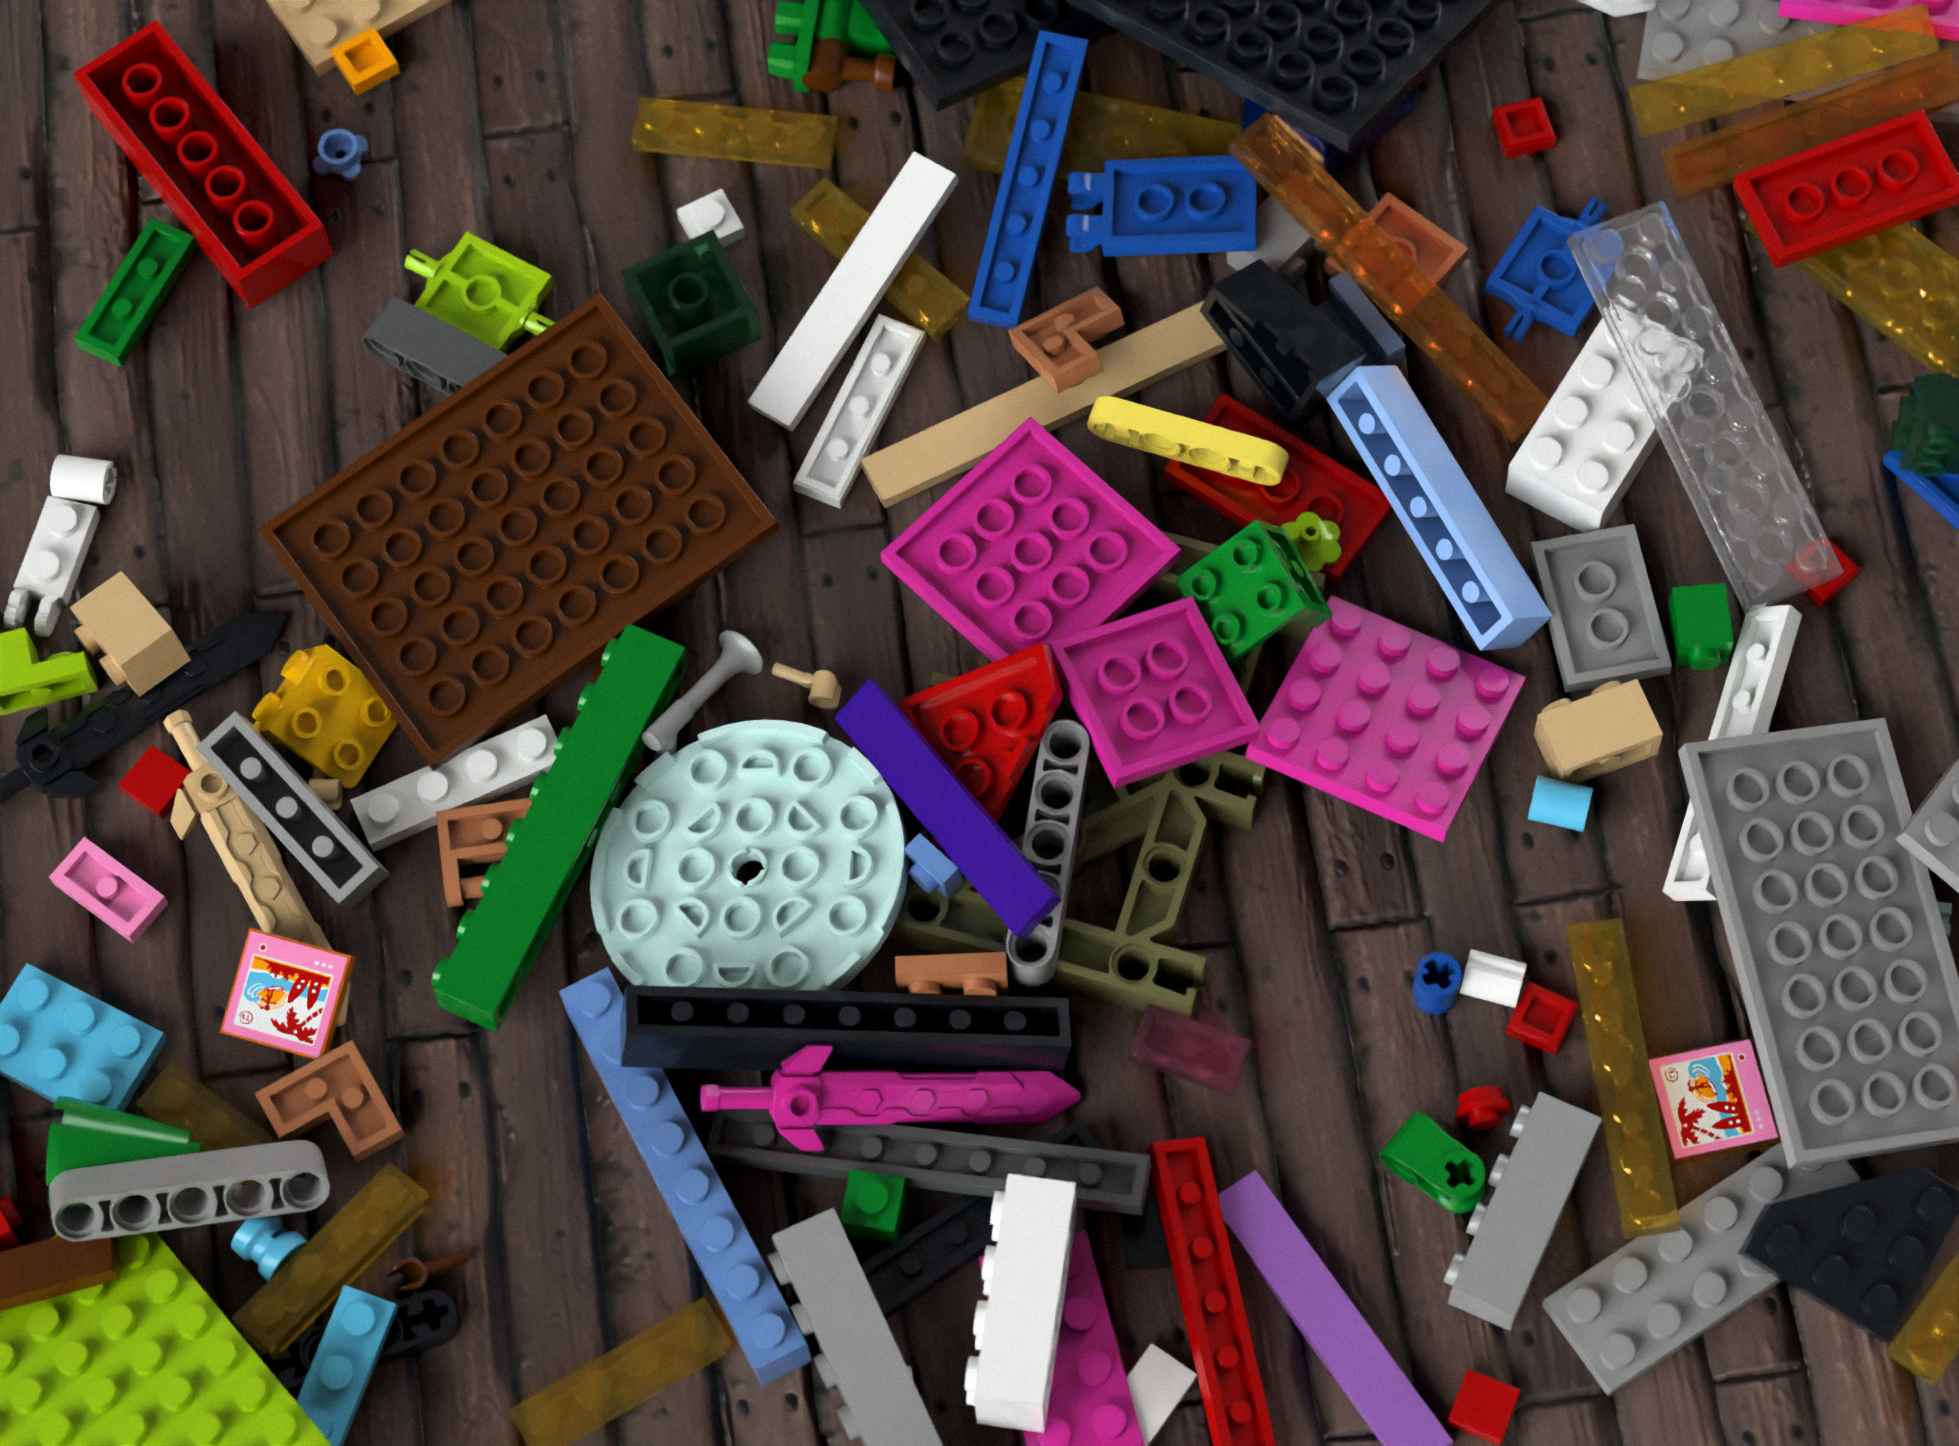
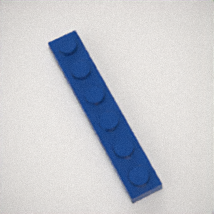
M1039 30L967 313L970 321L1008 329L1020 325L1090 47L1089 40Z

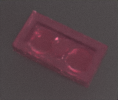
M1148 1004L1130 1048L1129 1060L1232 1097L1250 1052L1251 1041Z

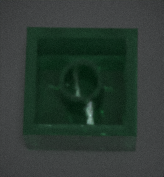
M714 230L620 271L627 302L669 381L762 339L757 309Z

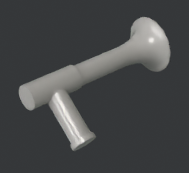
M732 630L722 632L719 637L722 653L716 663L642 733L644 743L650 749L656 751L654 761L667 751L670 755L676 752L677 733L727 680L742 671L754 675L762 671L763 659L758 649L744 635Z

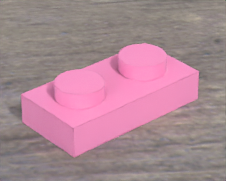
M86 837L76 845L49 876L56 887L133 944L169 904L163 894Z

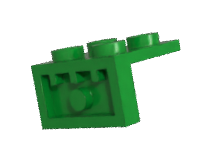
M1258 519L1182 573L1176 580L1184 598L1193 597L1228 666L1235 663L1291 621L1319 627L1334 616L1286 529Z

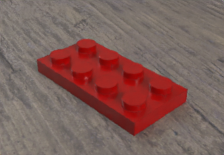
M1923 108L1737 174L1733 183L1776 269L1959 204V175Z
M1222 393L1201 422L1268 440L1284 448L1289 455V460L1281 482L1277 485L1257 484L1173 459L1164 468V478L1243 528L1256 519L1281 527L1287 522H1295L1298 516L1305 512L1317 514L1321 521L1334 522L1340 529V537L1337 542L1341 547V556L1337 563L1324 565L1320 573L1326 574L1325 579L1337 586L1392 513L1393 507L1380 488L1232 397Z

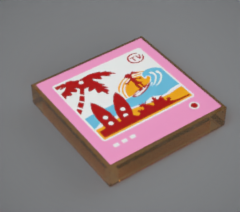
M1752 1036L1644 1058L1642 1065L1671 1168L1774 1147L1781 1142Z

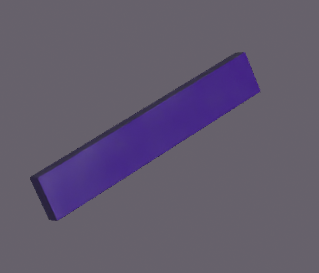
M869 679L834 719L1016 937L1025 940L1062 899L882 686Z

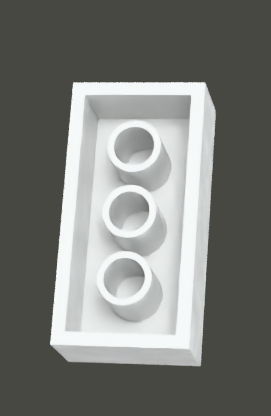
M1611 304L1510 462L1505 492L1582 533L1604 529L1696 381L1703 351Z
M1008 1173L1005 1192L996 1190L994 1192L990 1224L993 1225L992 1241H997V1246L986 1245L982 1268V1279H985L983 1294L989 1295L988 1301L978 1300L973 1334L976 1335L975 1349L980 1350V1357L969 1356L965 1378L966 1404L975 1406L977 1424L1045 1433L1077 1216L1075 1182Z

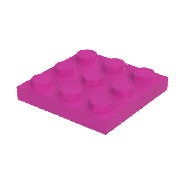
M1192 596L1049 642L1048 647L1052 652L1058 679L1082 726L1086 729L1089 740L1113 788L1247 744L1251 738L1260 735L1262 731Z

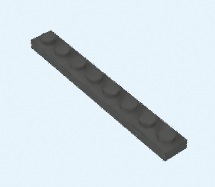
M718 1109L714 1113L705 1150L711 1163L847 1180L850 1169L905 1178L906 1187L993 1197L995 1190L1005 1192L1008 1173L1075 1182L1076 1208L1141 1216L1143 1215L1152 1167L1150 1155L893 1124L817 1125L815 1123L812 1127L823 1144L824 1150L801 1151L779 1133L768 1109Z

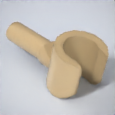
M778 662L774 664L772 668L773 675L802 685L805 688H810L808 698L810 704L826 710H834L838 707L842 689L832 672L818 670L811 674Z
M313 767V778L310 779L309 786L331 810H340L343 801L341 779H327L323 773Z

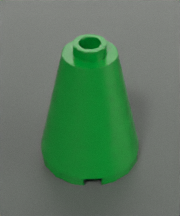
M58 1096L53 1109H62L64 1114L62 1123H50L46 1186L50 1187L51 1182L57 1175L70 1169L202 1152V1143L193 1142L192 1131L74 1097ZM76 1202L68 1205L67 1207L81 1205L85 1203Z

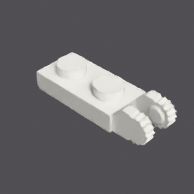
M47 496L14 583V590L10 593L8 604L4 611V627L13 630L22 627L32 599L41 600L34 621L35 634L47 638L48 636L50 637L55 629V624H57L63 606L68 605L98 525L100 512L97 506Z

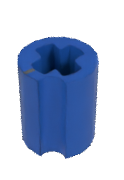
M1433 952L1425 955L1418 962L1412 997L1415 1005L1421 1011L1431 1015H1440L1454 1007L1458 999L1462 970L1459 963L1452 956L1443 952Z

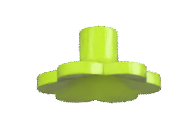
M1305 512L1300 514L1295 522H1287L1281 526V528L1286 529L1309 570L1321 572L1324 565H1333L1340 559L1341 547L1337 542L1340 537V529L1334 522L1321 521L1317 514Z

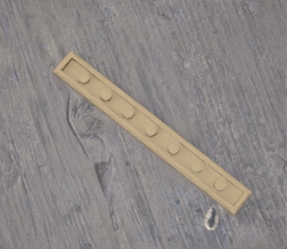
M1204 301L1096 350L1099 354L1103 371L1086 379L1076 387L1068 388L1058 393L1040 376L861 459L862 469L884 509L975 467L1030 416L1045 430L1051 432L1091 413L1096 398L1100 396L1124 398L1229 349L1199 311Z

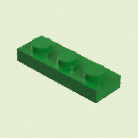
M151 217L75 336L74 340L78 348L123 367L199 245L195 236Z

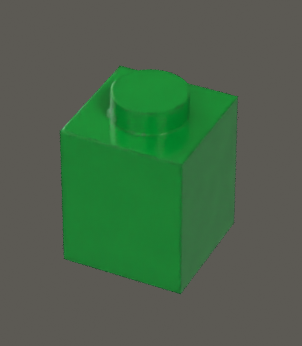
M1726 584L1672 587L1667 605V617L1674 667L1689 666L1693 670H1709L1718 667L1721 663H1727L1734 639Z
M850 1169L840 1217L841 1225L849 1242L885 1248L901 1237L908 1202L905 1178Z

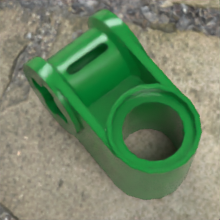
M1414 1111L1379 1153L1380 1159L1393 1173L1407 1183L1419 1188L1444 1209L1452 1213L1464 1214L1473 1211L1478 1202H1481L1484 1197L1485 1168L1483 1162L1476 1154L1449 1136L1434 1120L1419 1111ZM1464 1175L1470 1177V1187L1463 1183L1457 1185L1456 1188L1450 1186V1177L1456 1180L1462 1179Z

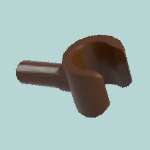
M464 1249L423 1263L416 1258L405 1257L386 1276L391 1277L401 1273L409 1278L411 1283L400 1288L394 1294L396 1298L404 1299L412 1296L419 1290L428 1278L467 1263L468 1257Z

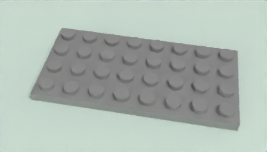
M1885 718L1685 743L1678 750L1789 1169L1958 1143L1959 977L1928 868L1895 840L1913 815Z

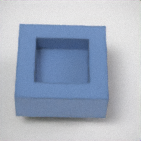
M920 833L904 848L909 860L910 868L907 870L909 876L927 893L931 894L936 889L949 900L963 886L959 868Z

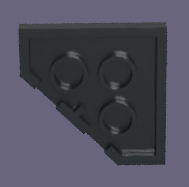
M1919 1166L1766 1204L1738 1254L1878 1341L1889 1342L1959 1214V1190Z

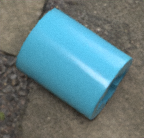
M1537 776L1528 820L1583 832L1593 788Z

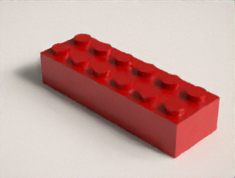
M157 19L73 73L86 105L188 233L195 236L200 248L250 310L334 255L322 222Z

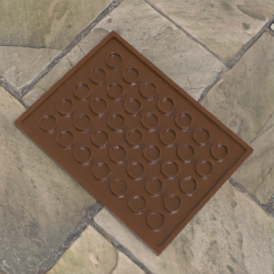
M600 292L258 528L271 549L353 662L362 671L365 678L433 771L478 743L600 657L612 637L620 638L627 623L641 628L780 530L775 518Z

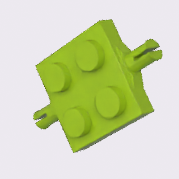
M469 232L464 234L452 252L439 261L419 252L417 249H412L410 251L411 256L407 255L404 267L427 278L425 290L414 306L505 354L515 340L524 332L528 331L537 336L555 324V322L538 314L540 304L554 286L552 275Z

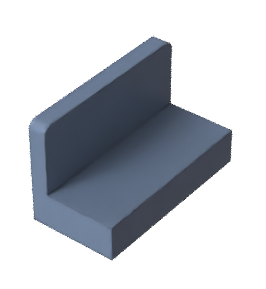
M1346 270L1328 281L1327 300L1316 306V308L1367 352L1360 366L1397 365L1400 371L1403 370L1405 344Z

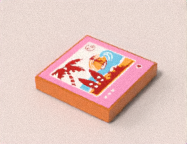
M249 928L219 1033L316 1060L330 1050L356 957Z

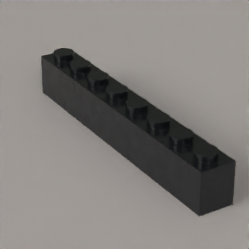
M626 985L620 1017L621 1067L776 1071L777 1069H783L781 1066L782 1061L808 1044H831L833 1050L821 1070H896L898 1072L1049 1070L1061 1078L1072 1047L1068 998Z

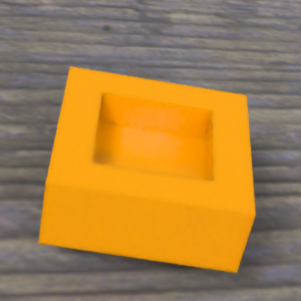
M374 26L330 49L334 62L357 96L400 73L397 61Z

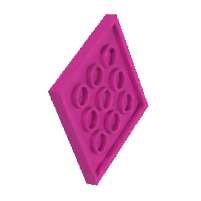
M1030 416L880 554L881 562L993 663L1039 643H1044L1048 646L1049 642L1113 622L1181 559V548Z
M1331 595L1327 605L1334 616L1319 627H1313L1259 724L1262 729L1260 735L1251 738L1245 758L1444 843L1523 690L1526 677Z

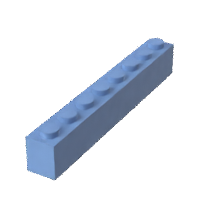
M606 967L560 990L559 994L568 1017L761 1386L763 1387L811 1362L808 1345L662 1068L621 1067L620 1017L624 996L609 968Z

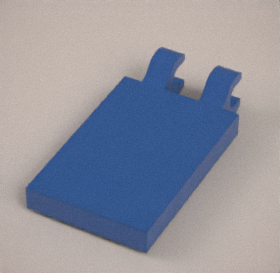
M1257 154L1105 160L1104 173H1070L1068 193L1072 194L1071 208L1084 211L1092 209L1097 204L1103 202V215L1071 214L1067 216L1066 235L1070 236L1069 250L1071 252L1083 253L1091 251L1101 244L1103 256L1257 251L1259 177Z

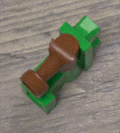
M858 0L778 1L775 32L798 36L797 44L776 41L770 43L768 74L794 79V90L798 92L809 93L811 88L817 91H824V94L832 93L841 86L844 80L873 81L875 91L894 93L899 58ZM854 56L873 57V58H876V61H872V60H868V59H863V58H859V57H854Z

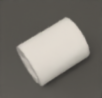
M62 454L57 455L51 470V494L53 497L108 505L115 492L116 468H113V461Z
M1471 949L1459 993L1516 1008L1527 964Z

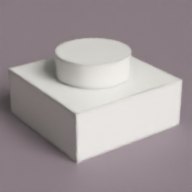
M722 188L676 209L678 220L700 258L746 237L744 226Z

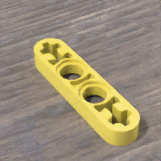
M1111 396L1096 398L1087 421L1088 429L1093 434L1107 441L1262 485L1279 484L1289 460V455L1284 448L1268 440Z

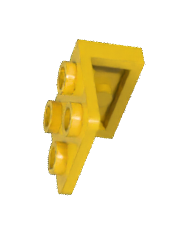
M327 644L308 648L304 651L299 649L284 665L281 675L285 679L275 694L269 692L265 695L253 711L252 718L256 720L254 726L272 745L282 743L329 779H341L343 788L355 787L398 722L365 678L362 671Z

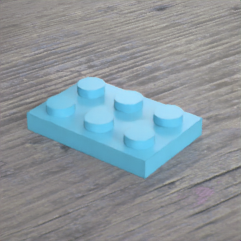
M28 963L25 964L0 1004V1075L54 1103L58 1096H68L124 1112L168 1041L164 1032Z

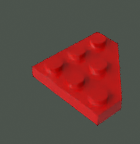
M1039 643L899 700V705L909 720L996 823H998L1061 703L1063 694L1051 649L1044 643ZM933 838L934 846L942 852H945L942 849V847L937 843V841Z

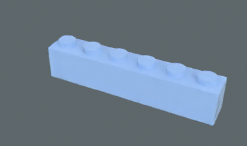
M1397 365L1357 366L1329 394L1326 400L1480 651L1520 647L1552 617L1551 612Z

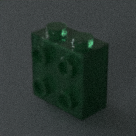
M1945 373L1915 376L1909 396L1901 395L1898 420L1893 419L1890 433L1891 451H1899V471H1911L1922 477H1936L1944 473L1959 474V378H1953Z

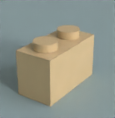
M122 571L70 606V609L81 625L74 630V633L92 656L100 651L104 657L99 662L113 682L118 686L126 681L139 697L191 660L173 629Z
M1638 679L1623 684L1620 681H1610L1594 689L1591 695L1573 702L1571 699L1565 698L1547 705L1537 716L1534 737L1553 779L1578 784L1658 755L1663 732Z

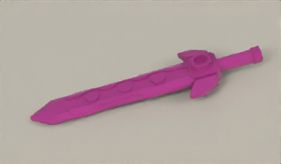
M808 1044L781 1062L783 1069H777L771 1076L770 1086L718 1087V1085H703L701 1087L700 1102L702 1111H717L718 1109H768L779 1133L799 1150L822 1151L824 1146L812 1127L815 1123L817 1125H884L896 1122L1045 1123L1077 1103L1081 1098V1094L1049 1070H977L976 1072L821 1070L833 1047L831 1044Z

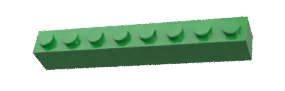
M627 623L619 639L612 637L607 644L601 660V666L604 668L597 682L589 681L583 689L577 706V710L580 711L579 716L572 728L565 726L561 731L554 747V755L557 757L548 773L541 771L537 776L529 797L530 801L533 802L524 818L518 816L512 823L505 841V846L509 848L500 864L494 862L488 868L481 885V892L484 893L476 910L468 909L463 915L456 933V938L459 939L451 957L444 955L440 959L432 976L431 985L434 986V993L439 1008L498 1033L599 840L601 831L612 809L616 807L647 748L642 739V733L666 711L688 669L686 648L630 623Z

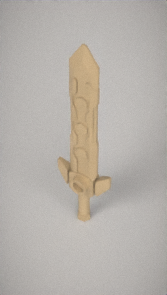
M177 710L167 715L163 723L168 733L173 734L193 771L183 781V790L181 788L177 789L170 819L179 839L184 840L198 822L197 816L200 815V820L233 882L240 888L262 931L332 950L319 924L315 923L282 862V856L263 821L195 748L201 741L192 726L193 721L188 711ZM350 981L337 1022L338 1027L343 1026L346 1022L351 987Z

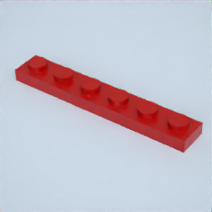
M1201 1136L1152 1143L1146 1148V1154L1150 1155L1151 1176L1213 1446H1276L1205 1138Z

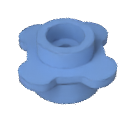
M334 129L325 132L318 143L319 156L313 160L314 170L319 175L334 173L342 175L346 180L357 178L362 172L359 165L361 157L369 149L366 138L361 135L354 136L350 131L344 129ZM340 153H345L343 158L336 157Z

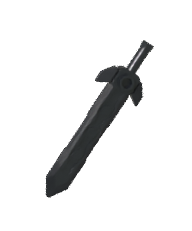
M242 612L212 632L186 646L184 649L191 660L140 697L128 684L53 728L51 732H49L47 707H43L25 719L15 742L18 748L16 749L15 758L19 767L0 778V803L31 784L37 792L45 795L49 793L51 798H83L100 787L99 782L78 771L85 769L143 733L145 728L206 690L217 687L269 654L286 621L285 613Z

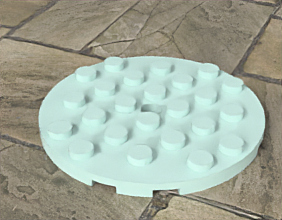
M765 719L742 721L704 731L697 735L698 741L685 746L672 755L667 751L657 758L634 779L637 785L624 800L620 808L614 807L601 831L591 868L590 896L595 926L611 957L610 959L631 985L839 991L854 979L879 951L889 935L900 912L909 875L907 872L909 860L904 849L908 845V836L902 813L889 787L871 762L856 748H850L843 742L830 737L822 729L803 723ZM753 860L760 861L764 870H760L754 879L747 882V885L737 880V872L743 864Z

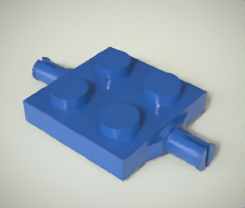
M1590 198L1578 219L1558 216L1539 205L1535 207L1486 281L1485 292L1510 304L1516 310L1513 318L1503 330V334L1507 339L1511 340L1514 335L1513 342L1521 343L1534 321L1545 323L1572 338L1576 337L1625 262L1627 251L1604 240L1595 230L1603 216L1608 212V206L1603 201L1597 207L1598 199Z

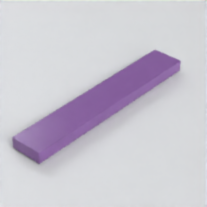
M1254 1170L1218 1194L1225 1228L1383 1446H1452L1453 1440L1257 1171Z

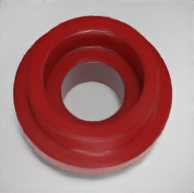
M1497 1086L1478 1087L1468 1090L1457 1097L1459 1108L1456 1109L1455 1116L1458 1123L1469 1125L1470 1130L1484 1131L1501 1125L1503 1123L1502 1117L1511 1111L1509 1100L1503 1098L1501 1088Z

